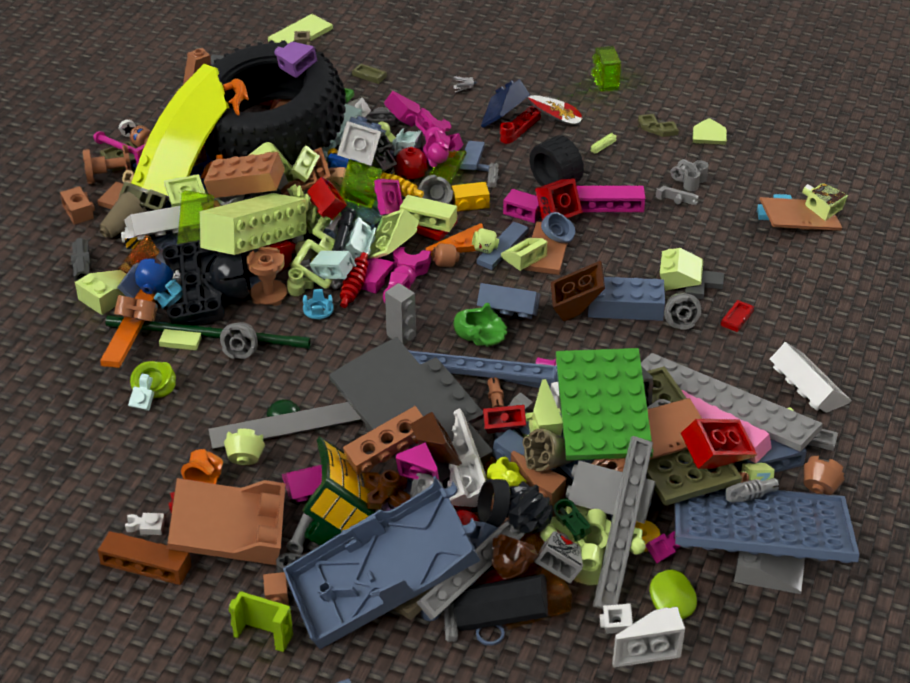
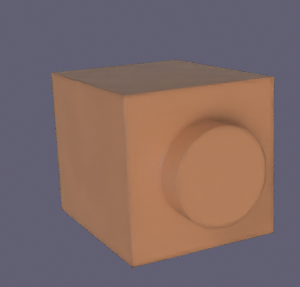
M285 573L263 574L265 599L289 606Z

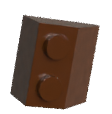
M433 412L410 424L413 430L411 437L415 444L418 445L419 443L423 444L426 442L434 461L457 466L462 464L447 431Z

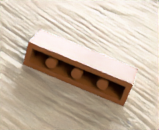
M109 531L98 549L101 565L177 585L182 584L192 566L190 552L170 550L162 543L150 542L142 538L127 536L123 533Z

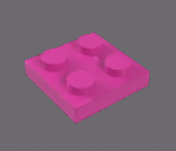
M374 180V190L377 195V207L380 215L399 211L400 205L403 202L399 180Z

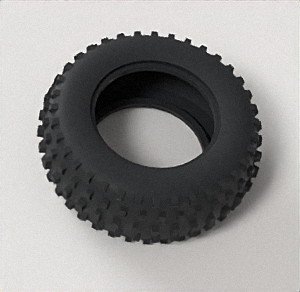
M272 40L268 44L258 42L255 46L248 44L244 49L236 48L234 49L235 52L231 54L225 53L224 58L215 59L214 64L209 66L218 69V78L222 85L231 82L233 79L241 80L245 84L249 100H242L239 106L240 115L238 116L234 112L233 104L229 103V100L235 96L236 92L233 89L224 91L225 102L228 103L229 109L227 108L203 145L208 155L213 160H216V155H223L225 159L235 156H248L265 142H271L288 162L293 165L305 146L311 150L329 147L331 145L330 140H335L337 137L336 132L341 130V124H343L346 111L344 106L346 103L345 88L332 62L327 57H324L321 51L317 52L315 48L317 61L295 78L279 67L277 57L275 56V49L277 47L284 48L289 44L286 40H281L280 43H275ZM291 100L280 107L268 111L244 112L250 107L266 101Z

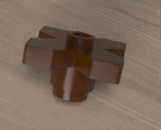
M385 470L381 475L377 472L364 473V487L371 491L366 499L368 509H381L387 502L396 508L411 499L410 494L403 491L407 487V478L399 475L396 471Z

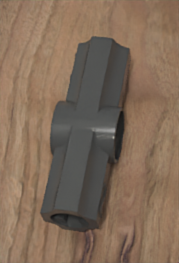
M77 238L72 243L73 254H71L74 281H78L89 274L90 268H92L89 244L83 238Z

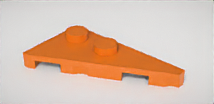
M482 223L428 246L425 250L431 251L432 256L433 248L437 247L439 243L454 245L459 253L476 251L474 245H472V238L474 232H478L480 228H483Z

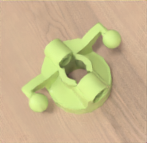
M600 509L588 511L587 516H584V518L590 524L591 533L579 541H575L574 536L567 527L563 526L556 517H552L548 527L540 532L543 541H546L553 531L557 532L559 530L565 533L569 540L578 544L581 548L583 568L574 581L586 585H598L611 527V521L606 519L605 512ZM634 528L630 552L635 555L643 553L646 548L645 541L642 539L643 530L639 528Z

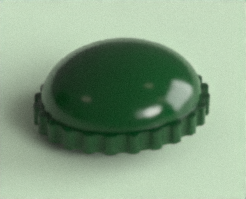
M278 400L267 409V417L298 412L300 408L290 400Z

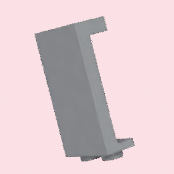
M578 461V465L574 464L571 477H574L572 486L568 485L565 497L569 498L575 505L589 509H600L607 514L613 515L623 472ZM645 478L636 522L645 524L656 481Z

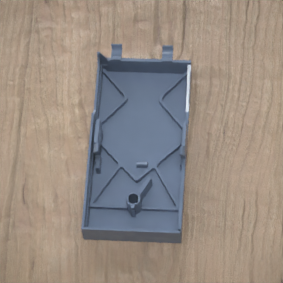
M434 476L433 484L429 488L400 506L389 511L380 509L283 568L309 636L319 649L481 561L468 536L477 528L474 520L471 518V522L463 526L449 499L458 491L454 481L449 488H443L437 477Z

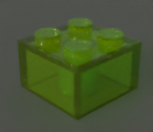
M614 46L595 48V54L592 56L594 64L592 77H595L596 86L599 87L601 92L619 90L621 61Z
M349 159L339 189V194L343 200L371 208L377 196L374 190V180L381 178L382 169Z

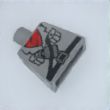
M553 531L542 545L538 553L539 556L535 560V563L570 584L583 568L580 546L569 540L566 534H559L556 531Z

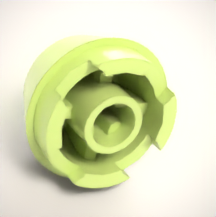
M237 429V433L233 434L228 432L224 440L228 460L239 465L257 463L265 447L263 435H255V430Z

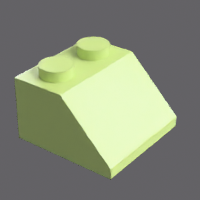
M681 248L662 251L660 277L664 279L665 291L701 285L702 258Z

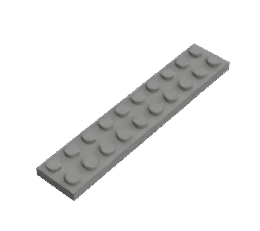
M651 353L641 362V366L646 371L665 366L681 390L702 399L712 406L718 407L726 413H731L759 429L765 430L770 434V439L800 452L822 430L821 422L654 353Z

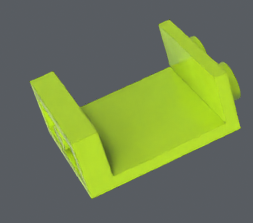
M241 591L230 602L229 612L231 614V627H233L234 637L238 638L245 625L272 632L274 634L275 650L285 651L293 636L290 606Z

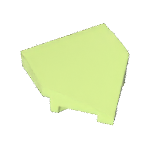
M710 118L693 127L692 143L726 145V128Z

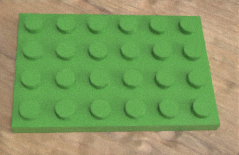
M639 348L556 351L555 357L566 460L626 458L630 437L635 436L652 442ZM653 447L651 450L650 457H653Z

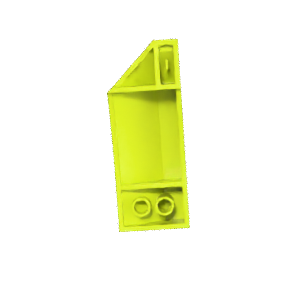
M203 64L173 96L156 122L145 144L131 182L132 184L168 196L164 183L165 180L190 176L194 163L207 137L226 109H229L228 103L225 102V92L222 83L219 81V71L217 68Z

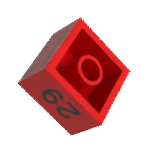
M561 179L535 188L542 221L552 212H558L566 218L583 213L575 179Z

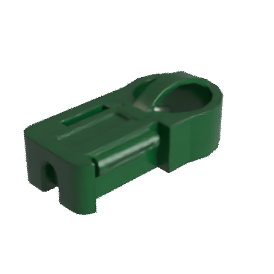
M561 499L555 503L554 514L556 519L563 526L567 527L574 536L575 541H579L591 533L589 522L571 500ZM563 507H571L572 512L567 514Z

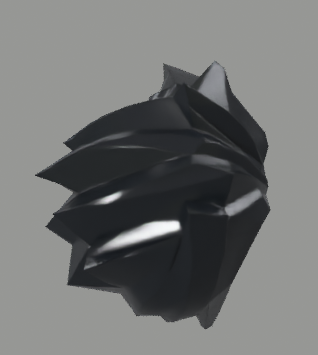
M522 481L519 486H510V505L506 517L509 520V524L513 525L514 529L519 530L520 533L535 534L544 530L551 523L553 505L549 504V497H543V494L539 493L538 485L530 487Z

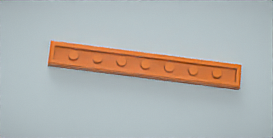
M140 289L135 299L155 302L154 296L156 294H146ZM124 316L100 360L101 366L121 367L145 320Z

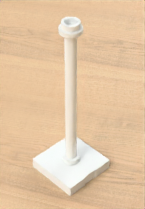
M347 121L337 155L372 165L381 131Z

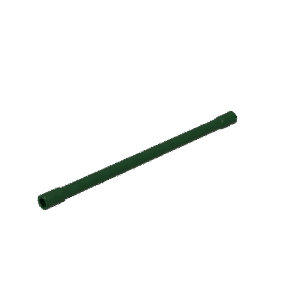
M107 315L105 324L107 327L118 328L124 317ZM145 321L141 327L143 330L161 332L164 329L201 333V336L220 338L223 330L220 328ZM256 333L257 340L260 343L287 345L309 349L311 344L310 337Z

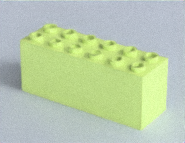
M270 193L200 211V248L236 255L304 235L307 228L306 199Z

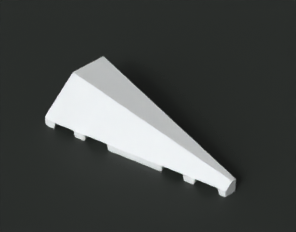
M459 408L454 411L455 425L452 427L454 433L452 443L462 464L459 466L449 464L450 480L447 486L449 488L454 481L458 490L449 499L453 506L477 507L480 489L488 479L464 413Z

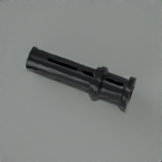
M345 207L340 212L341 218L337 222L338 231L331 251H343L348 232L353 228V219L357 215L353 208Z

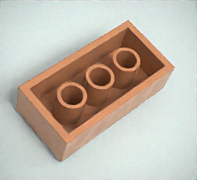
M278 152L216 159L212 161L203 182L211 199L275 191L279 186L285 168Z

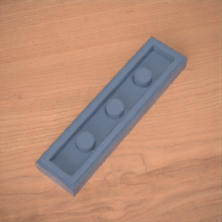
M513 222L498 237V248L493 249L490 254L483 252L477 258V264L493 270L503 259L501 253L518 244L529 232V227Z

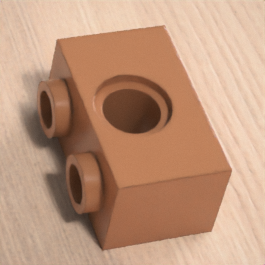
M80 186L60 192L62 205L74 225L94 219V204L92 201L89 202L87 192H83Z

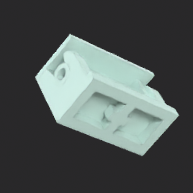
M402 129L392 142L394 155L408 147L420 149L422 131H407L404 133V129Z
M358 217L353 222L352 230L348 232L343 251H350L354 260L360 257L362 252H366L369 256L371 244L376 238L374 236L376 228L371 230L370 225Z
M320 251L310 263L314 274L322 279H346L352 267H356V263L350 251Z

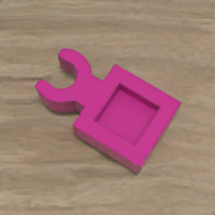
M675 531L671 532L667 537L665 534H662L646 544V548L656 563L673 555L676 552L675 549L681 547L680 545H675Z

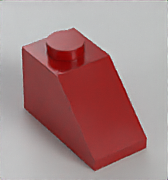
M525 405L483 409L484 425L488 434L506 432L508 429L515 430L527 426Z

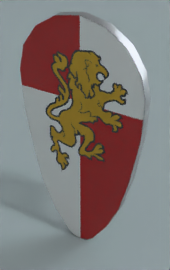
M529 96L527 99L535 108L548 115L551 122L556 119L568 125H577L582 119L578 109L560 100L543 96Z

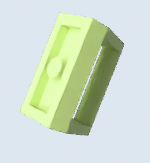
M527 238L502 252L501 257L521 271L547 256V241L543 238Z

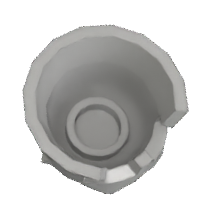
M434 174L427 176L419 185V190L424 191L422 198L447 204L450 203L453 190L446 179L437 177Z

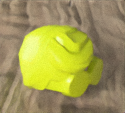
M501 457L496 463L491 464L486 475L487 479L506 480L509 487L519 486L522 481L525 483L527 481L521 476L518 465L515 462H509L507 457Z

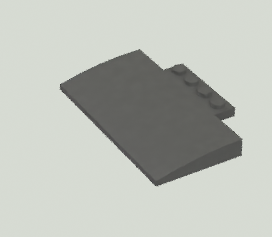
M396 337L362 354L329 374V379L371 431L416 406L422 416L433 412L447 431L451 441H453L454 411L460 408L466 418L482 465L490 461L493 450L471 425L483 419V411L437 357L419 364ZM409 430L402 431V433L410 432ZM387 440V441H385L384 443H385V444H389V443H391L392 441ZM413 443L412 445L409 446L408 449H411V448L416 447V446H418V445H416L415 443ZM396 453V454H394V455L392 456L395 461H396V455H397L398 453ZM434 461L441 484H447L450 480L449 464Z

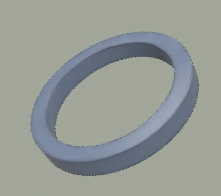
M502 625L496 626L500 629L501 636L495 641L483 640L479 635L481 628L476 629V637L480 643L494 646L504 639V628Z

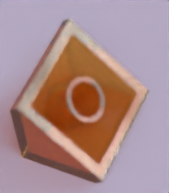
M146 234L118 267V270H122L127 274L135 263L139 264L143 259H155L160 251L149 235Z

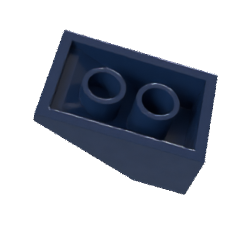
M520 79L515 82L511 80L504 85L505 88L501 86L495 90L496 94L491 97L481 124L482 128L503 117L530 96Z

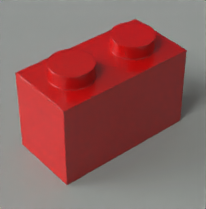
M320 177L307 191L311 197V203L318 208L317 212L324 218L328 217L333 220L347 206L334 185L323 177Z

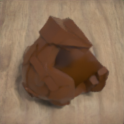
M503 534L493 538L492 564L500 577L505 580L515 579L525 574L530 564H533L539 556L535 546Z

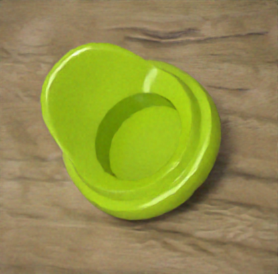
M148 361L141 363L132 371L130 377V385L133 390V387L140 386L139 380L142 373L150 375L153 378L150 390L155 392L153 398L169 395L176 385L175 372L167 362Z
M665 570L658 573L652 579L649 592L657 610L677 607L681 619H685L693 614L697 606V596L693 586L684 574L676 570Z

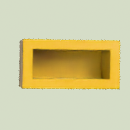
M486 182L452 185L453 205L457 206V212L489 208L490 193Z

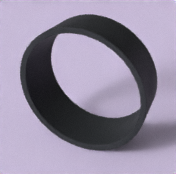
M488 479L483 483L479 492L477 514L480 522L500 527L508 514L510 487L504 479ZM494 494V503L491 511V503Z

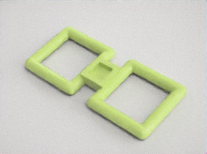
M321 216L312 230V234L321 239L319 245L307 239L293 260L291 267L300 268L305 277L322 288L328 289L334 279L324 280L300 265L310 248L317 253L320 251H331L335 239L321 231L328 217L324 218Z

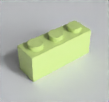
M407 195L400 205V210H407L419 220L418 225L450 232L457 221V206L411 195Z

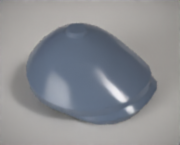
M552 212L542 221V231L550 239L560 243H569L573 240L575 227L564 215Z

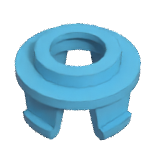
M175 279L170 280L165 285L172 296L165 291L154 296V299L160 303L162 309L166 306L169 308L183 296V287Z
M314 289L313 297L309 300L304 295L303 313L311 319H324L330 316L334 310L332 295H329L328 299L325 298L323 289Z

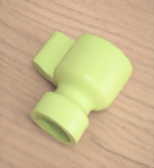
M295 267L289 270L287 291L290 295L300 296L305 292V289L314 288V282L307 277H303V271L300 268Z

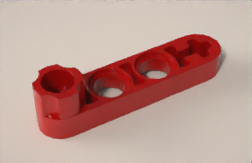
M530 106L512 122L501 123L500 141L505 144L514 142L541 118V111L534 106Z

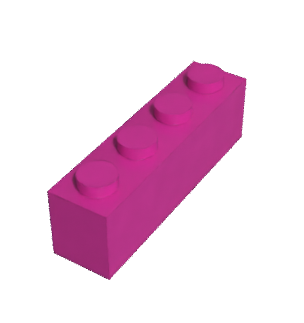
M577 186L582 212H644V186Z

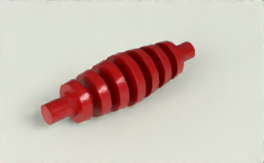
M362 252L360 257L355 258L356 267H352L351 271L347 274V278L343 280L340 292L342 300L340 306L342 308H347L348 303L354 301L364 284L369 265L366 252Z

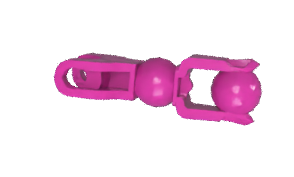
M422 108L415 118V124L425 136L426 144L423 147V152L429 161V165L436 167L438 164L444 163L449 156L450 137L445 132L451 129V123L445 119H442V121L437 120L431 115L430 111Z
M398 247L393 251L394 271L391 272L388 288L383 292L384 303L387 290L398 283L410 290V286L414 283L415 278L428 272L431 264V251L422 250L416 255L405 253V247Z

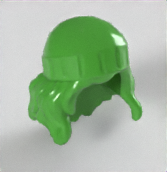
M485 303L482 308L462 310L454 318L456 334L464 340L474 341L478 346L489 347L497 345L504 341V336L507 334L505 323L491 309L489 303Z

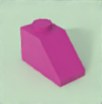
M392 91L383 102L384 105L398 120L413 127L415 118L420 111L419 104Z

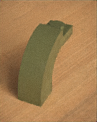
M126 181L119 194V197L124 192L134 194L141 201L139 204L141 207L152 211L164 209L169 199L167 195L151 189H144Z

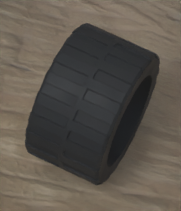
M556 135L532 148L529 156L530 168L533 176L541 186L561 179H575L577 183L583 177L584 162L579 149L569 138Z

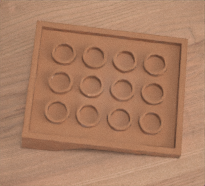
M177 478L167 549L276 565V559L281 549L285 483L263 480L237 488Z

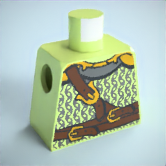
M823 183L816 188L807 184L802 191L803 194L808 196L805 203L806 206L824 220L841 211L848 197L847 194Z

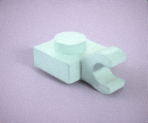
M141 374L140 386L133 387L128 406L146 411L150 410L155 393L150 390L153 378L150 375Z

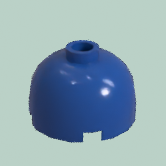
M143 259L139 262L135 271V281L146 294H157L167 290L165 285L172 280L173 272L165 263L161 262L160 265L155 263V259Z

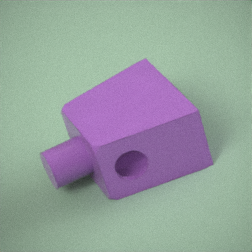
M290 42L284 48L277 47L275 49V56L277 57L279 67L295 78L317 61L315 48L310 45Z

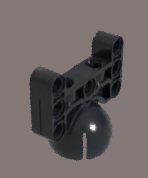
M200 240L170 245L163 249L162 255L166 265L171 270L181 269L184 302L173 304L167 309L171 323L195 326L219 321L225 315L223 298L236 301L251 296L249 273L244 272V269L247 268L244 253L236 255L218 254L217 251L200 248Z

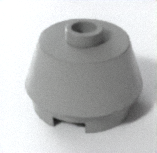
M687 293L672 295L664 309L666 321L672 327L681 330L692 328L701 316L699 300Z
M237 322L229 324L222 330L220 335L222 351L232 359H245L251 356L257 349L258 340L256 332L248 323Z

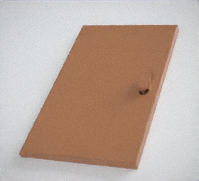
M760 197L763 208L773 227L806 230H842L836 215L824 220L806 206V200Z
M690 398L647 409L653 442V457H650V459L688 449L681 432L695 419H702Z

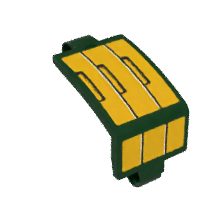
M319 436L317 438V445L321 458L322 482L303 508V512L315 520L306 528L305 537L321 546L334 538L336 534H341L343 530L349 529L351 526L374 514L376 509H368L366 499L371 491L364 487V473L357 475L345 458L344 451Z

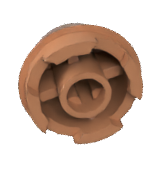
M812 456L804 464V485L814 493L832 495L845 480V473L842 472L843 466L832 459L826 462L819 460V456Z

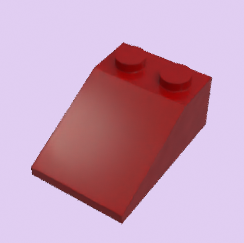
M695 419L681 432L685 445L698 469H713L758 455L740 419Z

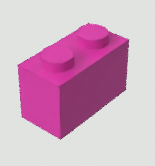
M512 189L503 201V214L536 223L541 216L537 196Z

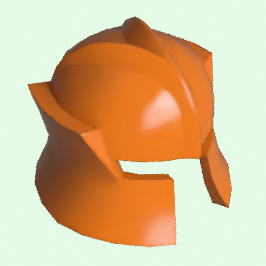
M206 449L195 450L191 452L189 463H186L181 468L182 477L186 480L216 484L222 472L223 460L212 452L206 451Z

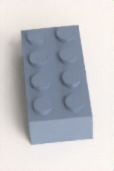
M604 277L605 289L588 306V317L663 321L665 308L664 279Z

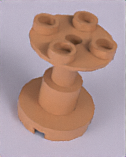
M122 145L124 157L105 159V156L91 158L90 149L83 150L88 184L95 183L94 174L107 173V169L126 167V170H131L128 145Z
M261 247L258 248L257 252L254 253L253 250L247 256L249 271L258 275V278L261 280L251 289L252 301L255 304L278 306L287 295L285 284L274 280L276 274L283 269L285 262L283 253L280 254V250L277 248Z

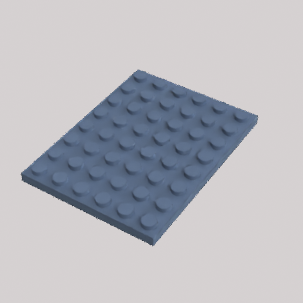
M726 488L674 503L675 545H680L684 548L694 546L702 547L706 550L725 549L728 552L767 553L777 557L787 555L798 559L808 557L816 558L820 561L839 560L842 563L858 562L859 551L845 496L778 490L765 493L761 498L745 502H729L726 500Z

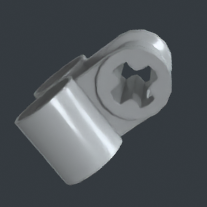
M682 159L678 162L677 166L671 169L670 174L673 179L684 183L683 187L685 190L696 191L699 188V183L706 182L709 165L702 160L692 163Z

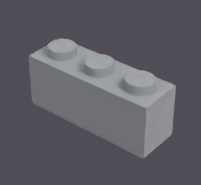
M398 283L385 292L387 336L392 339L397 337L404 345L416 337L415 293Z

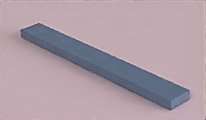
M408 350L419 364L437 357L445 368L453 374L496 377L499 379L541 383L542 379H546L548 384L554 383L557 377V366Z

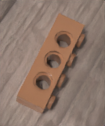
M416 406L343 447L345 458L357 475L369 472L375 465L388 461L394 454L407 450L410 445L415 443L411 437L413 430L410 424L423 417ZM404 430L410 431L408 433H402V431ZM387 440L392 441V442L389 443V444H385V443H384V442L387 441ZM367 451H374L372 454H365Z

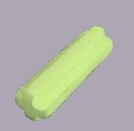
M610 133L590 146V151L594 154L602 151L616 141V135Z

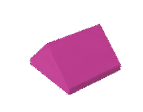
M426 442L396 455L399 475L414 480L419 478L416 475L417 473L430 474L433 477L436 476L439 479L437 466Z

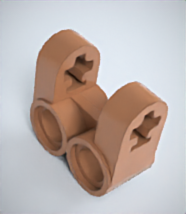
M118 295L114 314L154 322L158 305L155 302Z

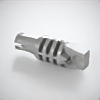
M775 478L764 481L754 479L741 482L726 488V500L729 502H745L761 498L765 493L778 491L779 487L773 486H778L779 483Z

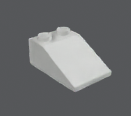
M678 608L654 610L615 635L613 667L681 658L685 627Z

